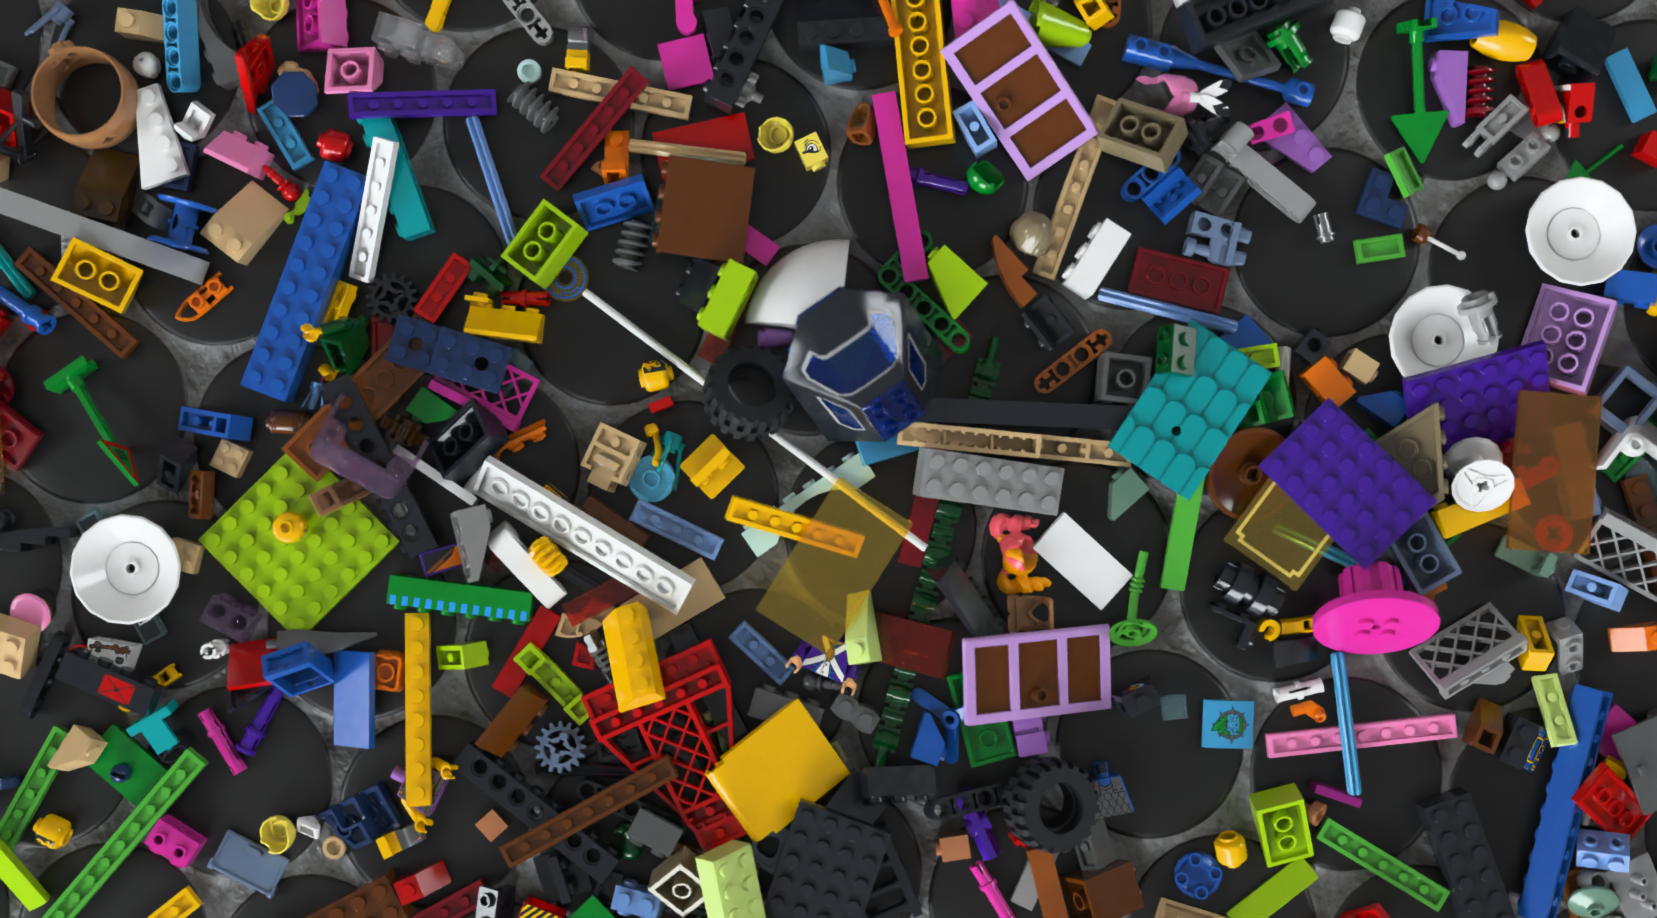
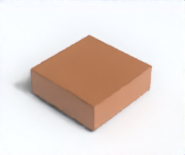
M495 808L490 810L475 824L490 842L510 825Z

